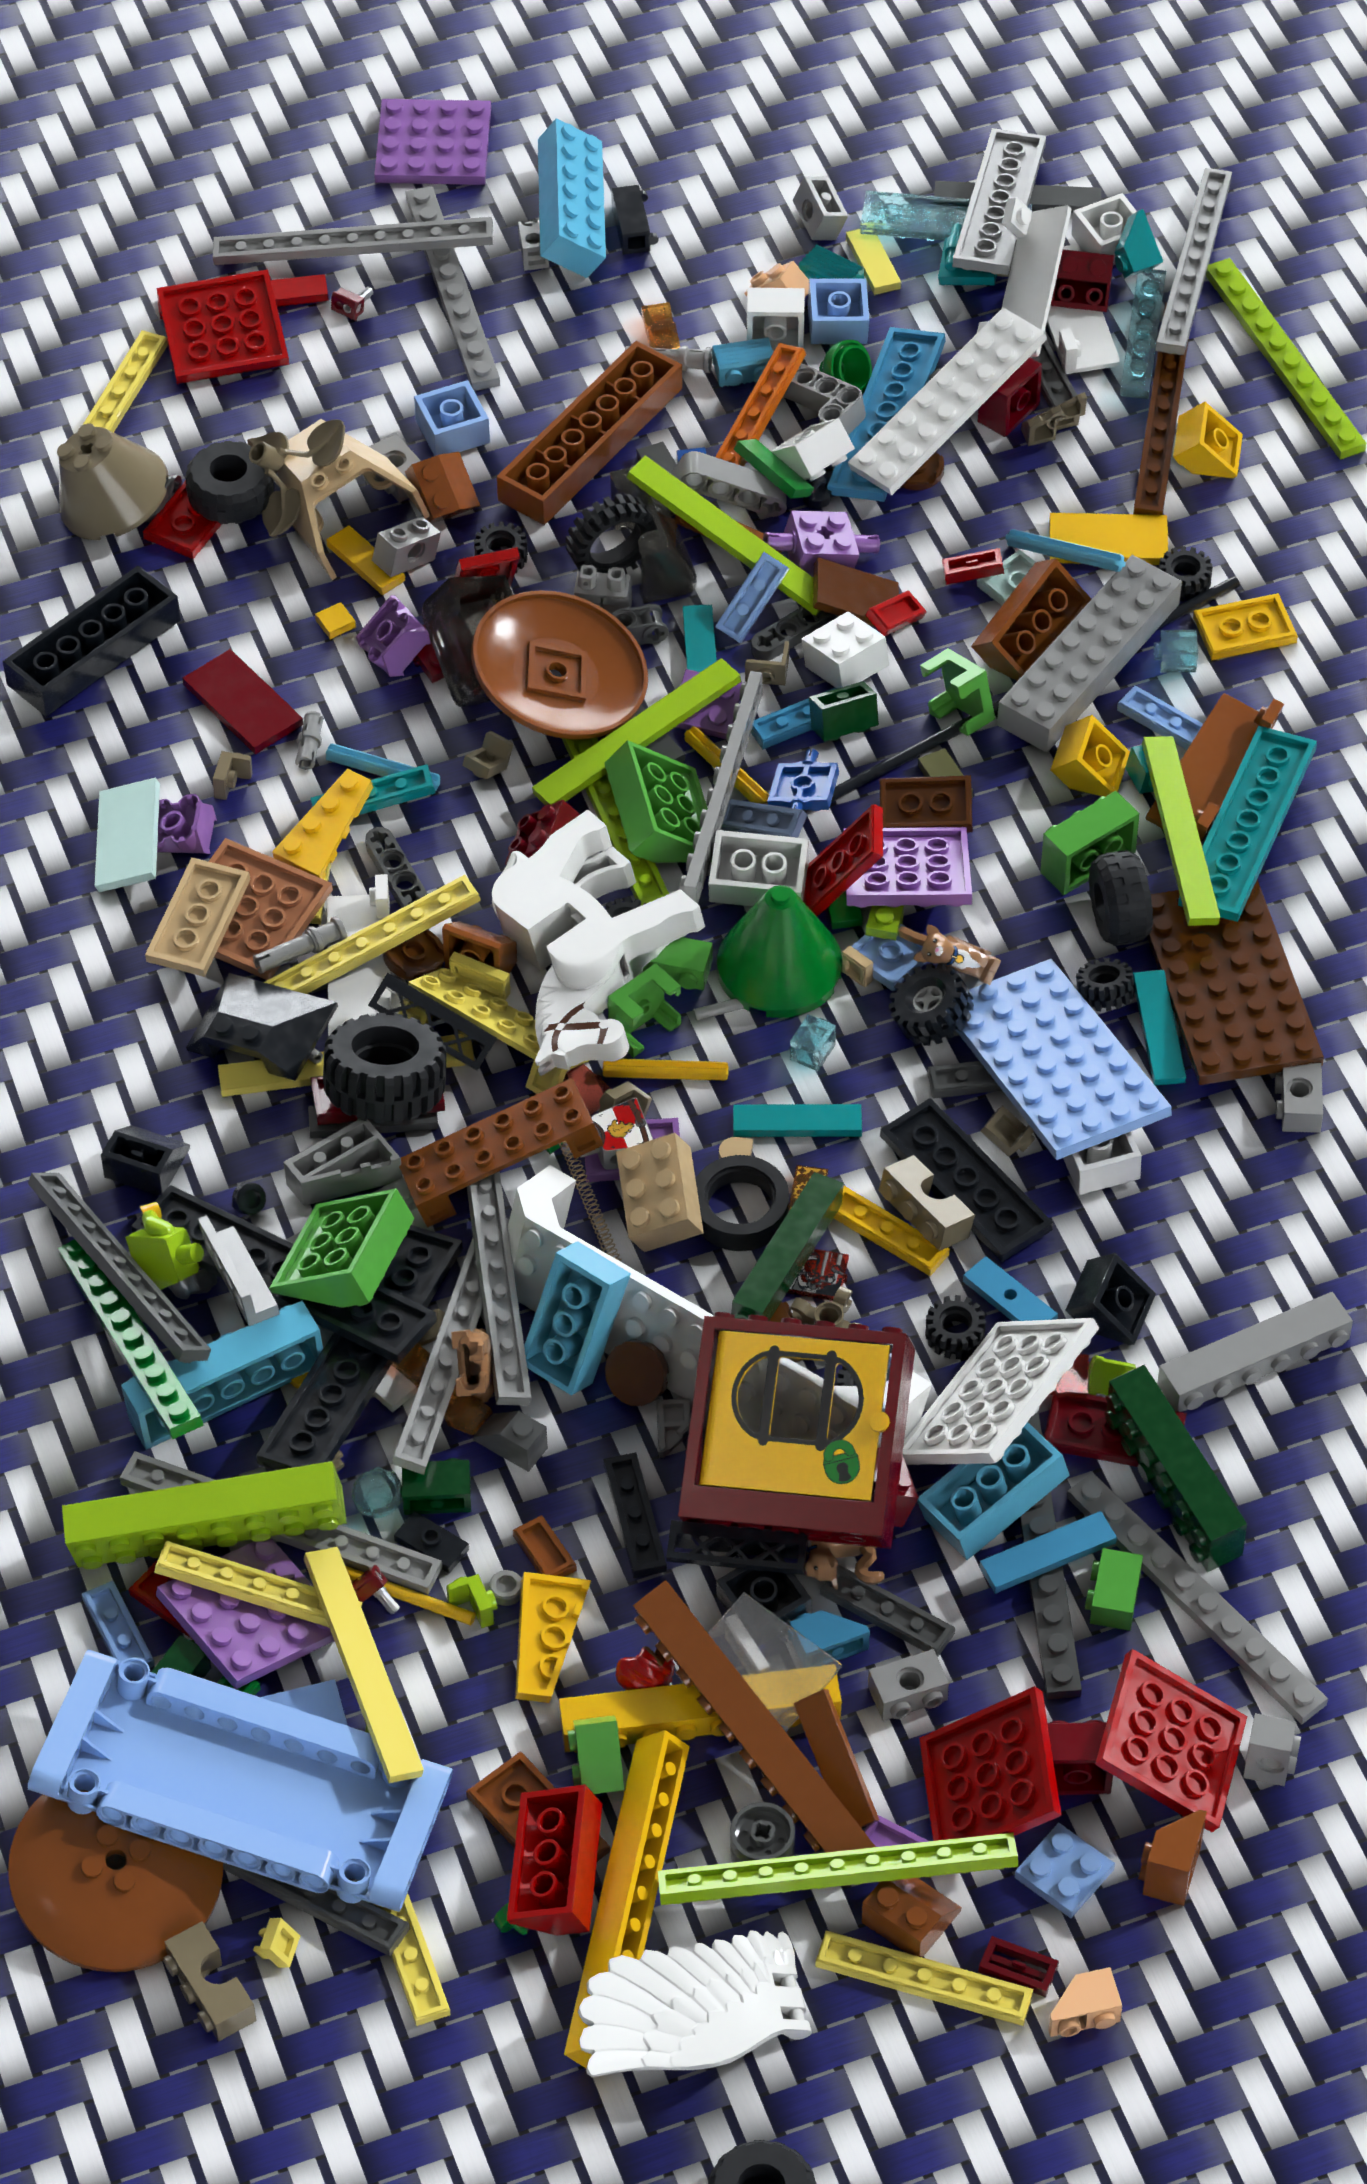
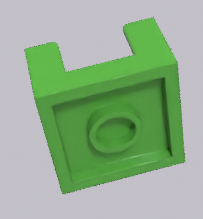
M949 648L920 665L923 677H927L942 668L946 691L928 702L929 712L932 716L941 719L957 708L973 717L966 721L963 726L959 727V731L966 736L971 735L995 720L985 669Z
M656 963L608 996V1019H615L623 1024L629 1043L628 1053L633 1058L644 1051V1046L630 1034L652 1018L669 1032L681 1025L680 1013L664 1000V992L670 996L673 994L679 996L681 994V985Z

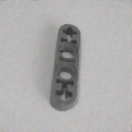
M800 607L756 633L751 640L752 655L757 660L770 661L783 654L785 641H789V649L802 642L801 638L839 616L828 612L825 614V611H820L816 615L819 618L818 621L807 622L803 618L813 614L804 607ZM784 629H792L796 633L792 636H784L780 632Z
M376 827L369 830L365 838L367 852L379 873L388 875L389 890L399 907L403 908L411 904L413 898L416 901L428 894L392 832L384 827ZM375 841L385 843V850L382 851V847L380 846V844ZM388 860L400 862V865L395 868H388L384 864ZM403 881H409L413 884L411 888L406 890L397 887L398 883Z

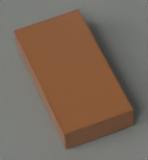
M542 1515L513 1530V1537L539 1574L566 1577L577 1571L576 1563Z

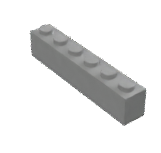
M1332 1291L1160 1365L1157 1384L1175 1411L1194 1410L1205 1401L1215 1397H1224L1233 1389L1245 1384H1254L1261 1377L1270 1373L1282 1372L1291 1364L1303 1359H1312L1319 1352L1330 1347L1342 1346L1350 1339L1353 1320Z

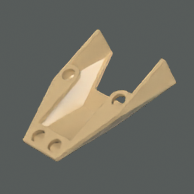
M320 419L289 439V450L309 451L310 449L307 445L309 435L317 426L326 421ZM346 433L342 450L337 459L330 465L325 467L317 466L313 463L312 456L306 458L287 455L282 467L278 470L279 479L286 485L287 490L294 488L299 491L301 497L300 513L292 527L332 580L337 576L324 553L320 535L324 521L315 506L338 489L362 474L374 489H387L393 484L403 489L423 517L426 519L430 516L418 490L387 457ZM376 474L385 480L381 482L375 481Z

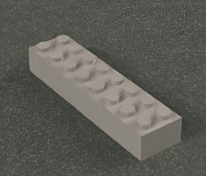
M1131 555L1127 559L1125 567H1122L1120 572H1116L999 701L997 726L1048 753L1062 737L1065 726L1075 722L1177 608L1180 601L1182 581Z

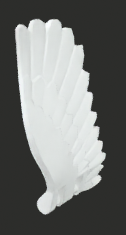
M750 1930L747 1937L734 1935L731 1944L725 1940L715 1939L712 1949L703 1943H695L693 1952L676 1946L669 1948L668 1955H664L659 1951L645 1950L639 1960L623 1955L609 1959L608 1972L599 1973L588 1980L587 1992L591 1996L583 1999L578 2010L581 2020L590 2026L583 2029L579 2040L581 2050L592 2055L587 2064V2074L591 2077L626 2071L699 2070L713 2068L735 2061L780 2034L794 2040L810 2036L812 2034L810 2023L805 2020L803 2014L806 2011L802 1991L801 1988L797 1987L795 1981L798 1975L795 1967V1953L789 1936L783 1931L778 1933V1938L768 1931L762 1936L757 1931ZM774 1980L781 1983L782 1986H775ZM782 2013L789 2016L790 2019H783Z

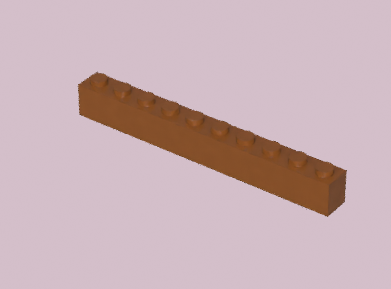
M667 1580L633 1605L638 1614L634 1618L635 1622L645 1635L650 1632L654 1634L659 1641L654 1646L667 1662L670 1659L676 1662L680 1669L675 1673L687 1688L694 1685L701 1694L696 1699L708 1715L715 1712L722 1721L718 1728L729 1742L736 1739L743 1748L739 1755L751 1770L756 1766L764 1775L760 1782L772 1797L777 1793L786 1803L781 1808L790 1815L794 1824L798 1821L801 1822L807 1830L803 1837L815 1852L821 1848L824 1853L876 1847Z

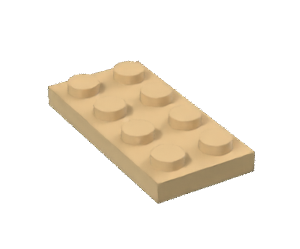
M191 857L145 954L146 961L205 977L251 880L250 873Z

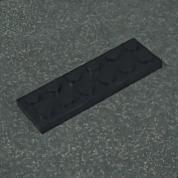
M931 1098L880 1129V1137L902 1160L914 1155L934 1174L931 1190L940 1199L955 1195L975 1214L971 1231L1001 1262L1009 1259L1053 1230V1222Z

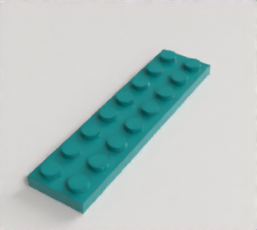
M1258 726L1202 846L1221 918L1238 922L1316 751V740ZM1179 896L1178 906L1183 907L1181 897Z

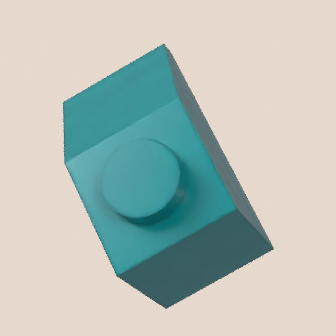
M1143 209L1128 217L1114 252L1116 267L1119 272H1122L1124 279L1151 270L1163 262Z

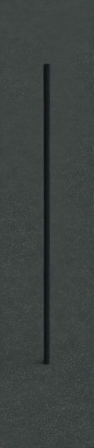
M1233 576L1178 605L1158 629L1239 587L1238 578ZM1000 700L992 703L995 715L998 714ZM968 716L835 786L831 802L961 734L959 727L963 726L966 721L973 717ZM803 810L807 815L814 812L812 810Z

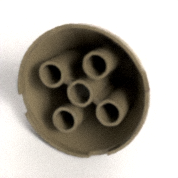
M91 423L84 424L78 429V432L73 434L57 449V455L59 456L60 516L68 530L80 538L101 540L100 536L115 533L116 537L128 533L144 523L157 510L166 495L165 483L169 475L167 467L160 456L152 450L105 428L94 427Z

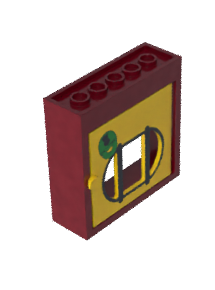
M715 1312V1316L704 1315L678 1517L682 1521L738 1526L739 1528L750 1527L760 1530L771 1529L773 1532L780 1530L795 1534L804 1532L805 1535H808V1541L891 1549L915 1348L908 1335L902 1333L903 1330L896 1327H883L882 1331L869 1330L868 1326L862 1324H849L848 1328L835 1327V1323L828 1321H815V1325L802 1324L801 1320L795 1318H782L781 1322L768 1321L767 1317L761 1315H748V1319L735 1318V1315L727 1312ZM889 1354H892L885 1412H882L887 1379ZM768 1358L759 1432L754 1433L747 1427L740 1415L737 1400L741 1381L748 1370L757 1362ZM781 1358L826 1362L815 1440L770 1436L779 1361ZM838 1365H842L850 1372L856 1382L859 1396L858 1408L853 1421L847 1429L837 1437L828 1440L836 1368ZM882 1432L880 1455H879V1463H878V1471H877V1479H876V1488H875V1496H874V1502H871V1501H872V1493H873V1485H874V1477H875V1469H876V1460H877L879 1436H880V1433Z

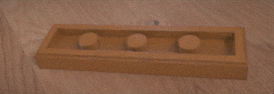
M823 1689L794 1702L825 1783L861 1828L879 1821L828 1689Z

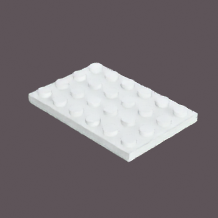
M1093 1318L997 1322L904 1440L903 1457L906 1465L993 1464L998 1462L1004 1456L1005 1450L1012 1441L1021 1434L1022 1428L1028 1420L1038 1412L1039 1406L1048 1394L1055 1390L1061 1377L1073 1366L1075 1359L1081 1351L1090 1344L1091 1338L1099 1329Z

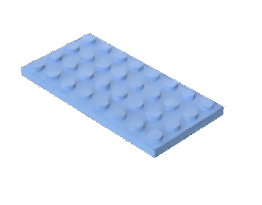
M1052 958L995 979L990 985L984 983L969 989L973 996L971 1001L974 1004V1009L969 1011L971 1014L970 1020H963L962 1023L965 1027L960 1032L956 1029L957 1033L1056 1160L1172 1116L1171 1105Z

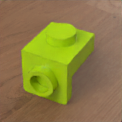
M904 905L898 907L872 906L865 935L896 941L900 924H903Z
M479 1574L470 1577H460L446 1586L448 1603L458 1606L470 1602L481 1629L494 1624L493 1611L498 1609L497 1602L492 1590H485Z

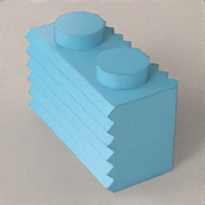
M769 337L713 345L712 362L719 386L728 387L729 385L736 386L741 383H751L752 381L757 382L773 354Z

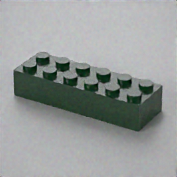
M1145 1364L1110 1380L1108 1395L1106 1396L1107 1411L1104 1413L1105 1419L1112 1430L1117 1429L1118 1433L1121 1434V1443L1127 1455L1130 1457L1134 1455L1136 1457L1142 1479L1146 1483L1150 1482L1155 1489L1156 1500L1163 1510L1167 1508L1171 1514L1172 1524L1177 1534L1185 1536L1190 1544L1189 1551L1196 1563L1201 1562L1205 1570L1209 1572L1243 1556L1247 1529L1246 1521Z

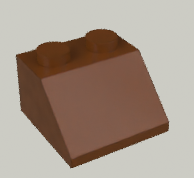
M459 452L436 455L411 464L405 471L407 479L418 490L430 514L426 520L431 524L481 506Z
M462 921L446 923L442 928L446 968H449V958L454 951L507 973L512 971L518 961L517 942L505 935H497L477 925H470Z
M1198 1810L1156 1830L1153 1843H1145L1138 1880L1144 1881L1142 1895L1184 1906L1202 1846L1207 1811Z
M919 1878L882 1881L877 1884L862 1903V1923L904 1952L923 1958L961 1912L962 1907Z

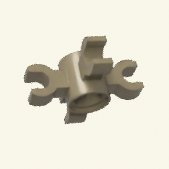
M842 1286L836 1291L832 1302H823L815 1308L806 1300L796 1297L790 1307L793 1310V1318L801 1320L802 1324L815 1325V1321H828L835 1323V1327L848 1328L849 1324H860L844 1320V1313L848 1311L852 1304V1300L849 1299L852 1290Z

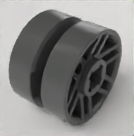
M767 1802L753 1803L742 1808L733 1818L730 1827V1855L732 1862L794 1856L795 1826L790 1815L778 1805Z

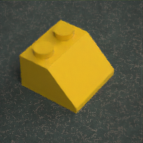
M1203 402L1179 415L1173 458L1191 474L1235 478L1238 475L1243 434L1207 402Z
M1090 715L1065 726L1050 771L1069 789L1106 797L1114 791L1118 792L1130 751L1093 715Z

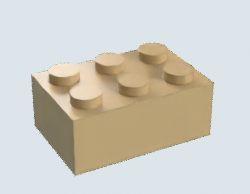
M674 1132L616 1152L628 1238L641 1250L647 1252L704 1233L691 1147Z

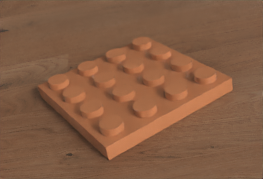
M225 838L209 862L247 871L250 873L251 880L214 957L265 980H269L281 965L260 974L258 968L254 965L253 955L301 936L333 891L332 883Z

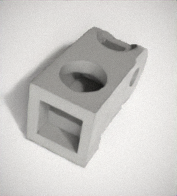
M539 219L529 222H518V235L524 271L549 268V260L540 256Z

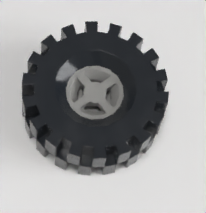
M933 963L926 964V969L922 970L918 966L914 968L915 974L910 976L909 973H906L903 976L905 981L903 983L897 982L894 986L897 993L890 994L892 1003H889V1010L891 1011V1016L908 1040L911 1039L915 1044H919L921 1041L924 1046H930L931 1040H934L937 1045L943 1043V1037L947 1036L950 1040L955 1036L953 1031L957 1029L961 1032L965 1027L962 1022L963 1020H970L971 1014L969 1011L974 1009V1004L971 1001L973 996L959 973L953 967L949 966L947 968L945 964L938 963L937 968H935Z

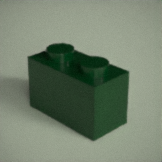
M864 681L809 697L811 729L824 741H834L841 736L854 732L861 733L868 728L879 725L877 693Z
M450 1458L445 1461H428L424 1475L402 1468L404 1515H411L413 1511L419 1514L471 1512L469 1460Z

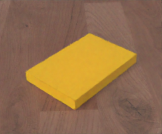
M1279 593L1194 610L1193 619L1211 660L1297 643L1298 635Z

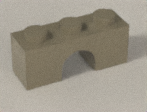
M913 1155L884 1167L878 1191L939 1251L969 1238L975 1214L955 1195L945 1199L929 1197L934 1174Z
M203 1921L164 1941L167 1953L163 1957L165 1966L172 1977L178 1975L183 1983L180 1985L182 1994L188 2004L195 2002L200 2011L197 2013V2017L206 2032L212 2030L219 2042L257 2021L254 2004L237 1977L222 1984H213L205 1980V1977L211 1971L222 1966L220 1949Z

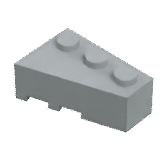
M358 1119L284 1161L286 1185L304 1206L385 1186L403 1177L399 1167L401 1165V1158L368 1119L366 1121Z

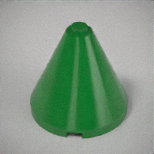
M777 885L771 887L724 937L717 954V974L724 992L730 999H737L743 1005V1009L749 1011L750 1007L766 1011V1017L772 1018L794 1017L815 1010L831 998L834 994V987L842 975V953L835 937L790 887Z

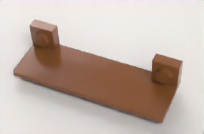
M1223 693L1182 757L1180 764L1201 843L1213 825L1258 726L1271 729L1275 726L1284 706V703L1275 698L1268 709L1262 706L1260 711H1257ZM1155 800L1145 819L1163 829Z
M570 1078L401 1157V1165L399 1167L414 1203L428 1228L457 1214L448 1195L565 1140L574 1159L604 1144L574 1080Z

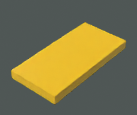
M1050 513L1049 534L1050 538L1121 554L1124 556L1125 562L1131 555H1134L1151 565H1159L1161 557L1163 558L1164 553L1168 551L1167 515ZM1056 558L1060 563L1081 564L1065 559Z

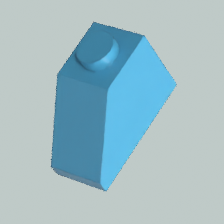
M823 1610L812 1614L804 1613L790 1621L789 1640L804 1669L822 1667L869 1649L870 1631L866 1625Z

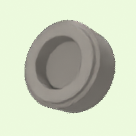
M510 1570L499 1571L490 1579L489 1590H492L497 1604L509 1606L521 1599L522 1578L516 1572Z

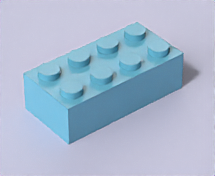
M578 1241L556 1252L524 1345L527 1368L571 1396L593 1384L631 1273Z
M1027 1422L1022 1428L1021 1434L1012 1441L1005 1450L1004 1456L998 1462L993 1464H958L920 1495L917 1501L924 1519L968 1560L1070 1475L1063 1455Z

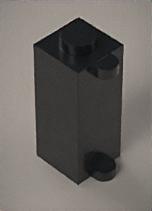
M639 185L611 188L612 212L623 255L651 251L650 245H654L659 241L656 233H650L643 202L647 201L648 195L646 191H640Z

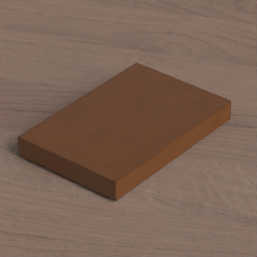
M819 557L814 562L813 608L837 616L850 612L867 625L875 627L865 615L869 608L899 595L898 582Z
M971 775L879 779L880 807L883 808V828L967 827V832H973Z

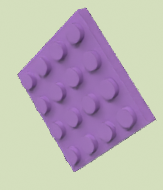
M382 99L374 174L375 183L485 185L491 101Z
M967 827L883 828V857L846 890V905L861 908L867 906L898 907L900 905H918L920 907L931 905H949L953 907L972 905Z
M272 1538L261 1542H251L220 1557L313 1586ZM173 1579L157 1587L156 1597L234 1689H238L334 1642L328 1627Z

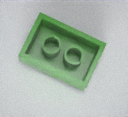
M1114 791L1106 797L1098 798L1094 804L1084 810L1076 811L1062 823L1049 827L1043 834L1040 873L1063 895H1066L1089 881V867L1098 855L1125 850L1136 853L1140 813L1117 791Z

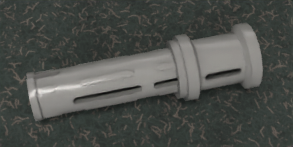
M682 346L679 349L652 348L681 363L682 371L701 369L705 373L711 372L712 347H706L705 350L689 349L688 346Z
M337 916L332 917L330 922L317 928L314 926L308 927L304 935L253 955L254 965L258 968V972L262 974L310 952L319 953L324 948L347 938L345 927Z

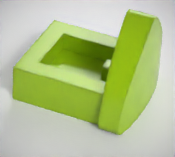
M1097 1355L1093 1356L1088 1365V1393L1095 1396L1096 1393L1108 1395L1109 1381L1135 1369V1364L1105 1359Z

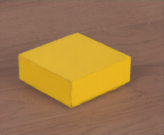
M341 602L315 613L316 622L329 639L356 628L355 619Z

